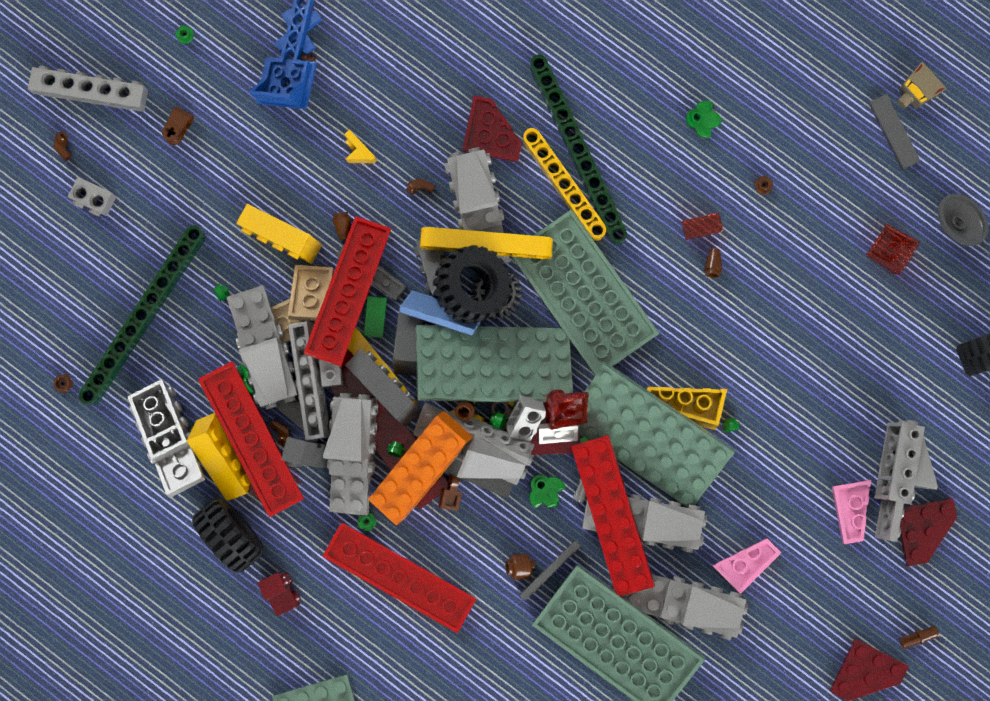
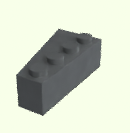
M361 349L345 366L394 418L405 427L421 412L413 402L415 398L408 391L404 393L400 389L403 385L395 377L391 379L388 376L390 372L382 364L378 366L375 363L377 358L370 351L366 353Z

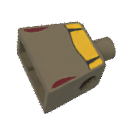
M922 62L899 88L902 96L897 100V103L903 109L909 104L917 109L940 95L947 88Z

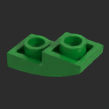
M368 295L364 336L383 338L387 297Z

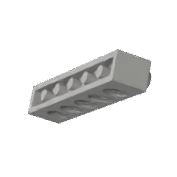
M46 66L32 67L28 90L37 95L141 112L145 110L148 89L143 83L138 81L127 83L120 78L108 80L101 75L90 77L83 72L72 74L64 69L53 71ZM55 78V82L52 85H48L49 81ZM71 81H74L73 86L71 88H67V84ZM92 84L91 90L85 91L86 86ZM111 87V91L108 94H104V90ZM129 90V95L123 98V92Z
M306 321L288 324L305 440L329 437L331 431L329 430L325 391L321 383L319 359L304 354L314 322Z

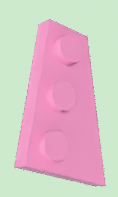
M871 480L832 486L842 544L864 541L866 510L869 502L868 495Z
M766 538L712 566L741 594L781 552Z

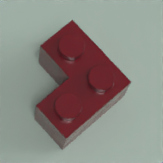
M284 570L257 582L265 601L269 599L276 616L300 605L299 601H301L298 591L292 588L291 583H293L290 574L288 572L285 573Z

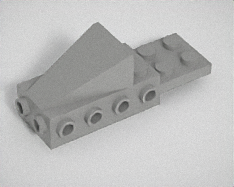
M480 147L469 149L467 154H461V151L451 153L450 158H447L448 163H444L446 174H450L452 179L449 182L451 193H455L456 200L453 203L455 212L459 211L461 219H458L459 229L504 233L501 221L505 219L503 210L498 209L500 197L498 190L494 191L493 183H496L494 172L489 171L488 165L491 164L489 153L485 154V150H480ZM496 256L498 259L502 258L504 263L510 262L509 256Z
M262 285L228 296V304L238 332L236 343L245 368L248 367L250 373L248 381L250 386H254L256 392L253 394L255 403L259 404L260 407H266L268 410L277 407L279 402L284 401L286 404L295 401V397L299 396L297 380H295L293 374L295 367L293 362L289 361L287 355L290 353L287 343H283L282 336L284 333L281 325H278L275 320L265 286Z
M161 379L127 397L131 405L129 406L130 411L136 418V427L142 434L141 440L148 450L147 456L152 464L155 463L166 495L171 498L204 481L205 478L195 453L186 441L190 434L187 428L189 425L186 418L180 413L183 411L180 403L174 398L176 392L172 385L168 386Z
M340 393L339 396L333 397L330 403L332 419L329 422V430L331 433L323 453V458L328 459L327 469H329V475H331L329 512L368 515L370 481L375 471L377 398H370L368 394H359L356 397L351 396V393Z
M425 403L413 435L419 437L432 420L444 410ZM448 413L473 436L471 441L456 457L457 460L462 461L457 477L503 479L515 485L518 484L520 478L524 480L528 471L525 466H530L534 455L531 452L535 444L511 438L507 432L498 428L493 429L491 425L473 417L470 420L463 421L457 416Z
M899 420V422L887 423L874 496L875 499L881 500L875 538L897 542L901 534L900 522L904 516L903 505L911 504L914 500V487L937 490V481L923 436L925 427L918 426L916 421Z
M631 494L629 501L643 544L654 546L655 542L663 543L662 547L674 549V546L682 547L681 551L693 553V549L699 550V546L703 545L704 535L701 532L702 527L706 526L707 516L704 515L705 511L700 510V506L689 505L688 508L681 507L679 502L670 501L668 505L662 504V499L650 498V501L642 500L643 496ZM587 501L582 529L597 531Z
M652 574L655 587L624 595V598L646 614L663 618L664 623L674 625L675 622L682 624L681 627L693 630V627L701 628L700 632L712 635V632L720 634L719 637L731 640V637L737 638L738 634L742 633L743 623L741 620L742 616L746 615L748 609L746 599L742 598L740 593L730 591V594L723 593L722 588L714 586L711 589L704 588L703 583L695 581L692 584L685 583L684 578L676 576L670 579Z

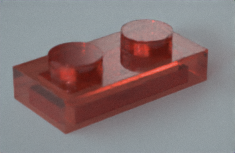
M719 213L681 222L685 241L723 232Z

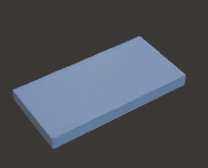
M413 290L400 306L399 312L471 336L481 323H463L462 319L457 321L453 319V314L447 315L444 312V306L440 307L438 304L440 299Z

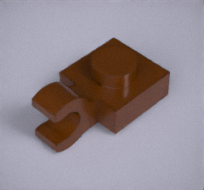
M448 475L447 489L442 488L438 507L458 511L462 492L457 490L460 478Z

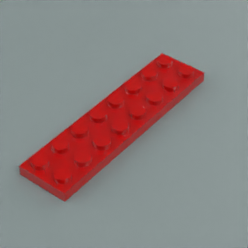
M355 216L304 350L305 355L342 366L388 241L391 228Z
M234 361L199 378L198 381L268 517H272L304 500L305 498L289 467L286 465V461L281 460L282 454L251 394L247 390Z
M610 435L571 446L615 592L619 596L655 587Z
M341 522L322 556L456 633L459 632L477 599Z

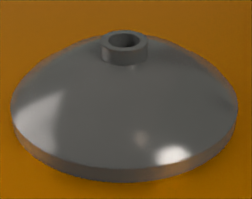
M950 194L940 201L938 205V219L941 227L951 239L967 246H975L985 240L988 234V222L982 209L972 199L961 194Z

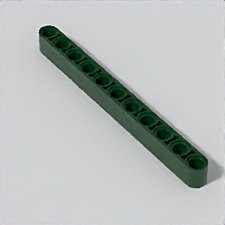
M535 55L530 62V71L592 205L605 224L606 235L613 245H621L627 237L625 226L547 59L543 55ZM541 62L544 66L541 69H537L534 67V64ZM543 79H549L551 81V84L545 86L542 84L541 81ZM551 96H557L559 98V101L553 103L549 100V98ZM565 113L567 118L561 120L557 117V114ZM571 129L575 132V135L569 137L565 134V131ZM575 146H580L583 149V152L580 154H576L573 151V148ZM583 163H588L591 166V169L589 171L582 170L581 165ZM596 180L599 186L592 188L589 185V181ZM599 197L605 198L606 201H607V204H605V205H600V204H598V203H597V198H599ZM605 215H613L615 221L611 223L607 222L605 220ZM613 232H621L623 238L620 240L615 239Z
M191 225L185 230L79 392V399L82 403L95 405L104 396L206 239L205 232L198 226ZM199 231V237L192 240V233ZM184 247H188V248H189L188 254L185 255V256H182V255H181V250H182ZM178 263V269L171 272V265ZM163 279H167V286L161 288L160 282ZM157 295V301L151 304L150 297ZM142 311H146V318L140 320L139 314ZM131 327L136 328V333L133 336L129 335ZM121 343H125V350L123 352L118 350V346ZM114 359L115 365L109 369L108 361ZM100 375H103L104 382L101 385H99L97 383V378ZM92 391L94 397L91 401H88L87 393Z

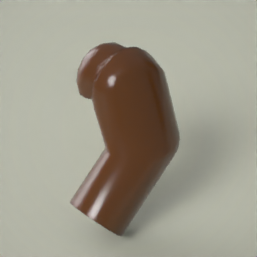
M58 132L54 140V149L64 161H67L72 157V154L66 149L67 134L65 132Z
M420 178L410 181L407 184L406 190L409 194H415L417 190L423 189L432 194L436 185Z
M273 419L270 427L278 431L279 445L285 446L287 437H291L290 429L280 421Z

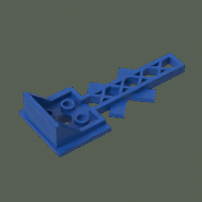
M294 0L292 9L289 8L281 14L288 25L286 34L275 42V45L281 52V57H266L261 81L250 91V95L256 98L255 103L307 109L317 63L303 61L301 56L303 50L305 54H309L316 48L307 34L309 30L323 20L317 10L312 12L315 0H307V4L302 8L300 4L304 0ZM291 53H294L293 60L288 59V56ZM290 80V85L286 87V82Z

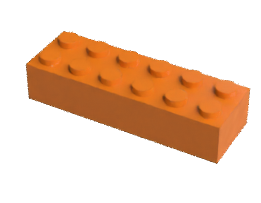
M441 412L432 420L368 500L397 526L410 514L471 441L473 436L447 412Z

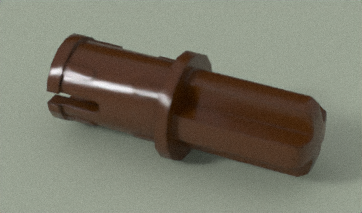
M933 625L921 631L915 630V633L901 637L899 643L903 649L917 644L923 645L924 642L939 638L940 635L936 626Z

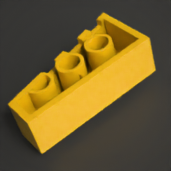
M246 204L236 223L242 228L241 231L249 236L254 234L257 236V240L265 244L269 242L273 244V248L281 252L285 250L289 256L297 260L300 258L311 265L322 247V244L310 234L249 204Z
M647 387L646 390L698 425L712 430L719 426L727 389Z
M213 413L196 420L186 441L226 501L247 494L251 482L216 414Z

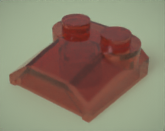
M885 224L879 237L869 252L866 253V257L887 268L891 274L900 275L916 253L920 241Z
M560 389L551 391L546 398V416L550 430L587 423L589 393L565 394Z

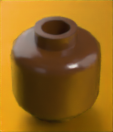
M526 553L511 555L505 562L506 573L513 580L528 579L531 577L532 571H535V562Z

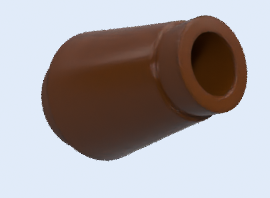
M348 212L333 214L332 222L339 240L347 239L350 231V216H348Z
M709 249L704 267L705 276L718 278L723 272L720 249Z
M463 401L457 404L455 407L456 416L463 421L470 420L474 415V402Z

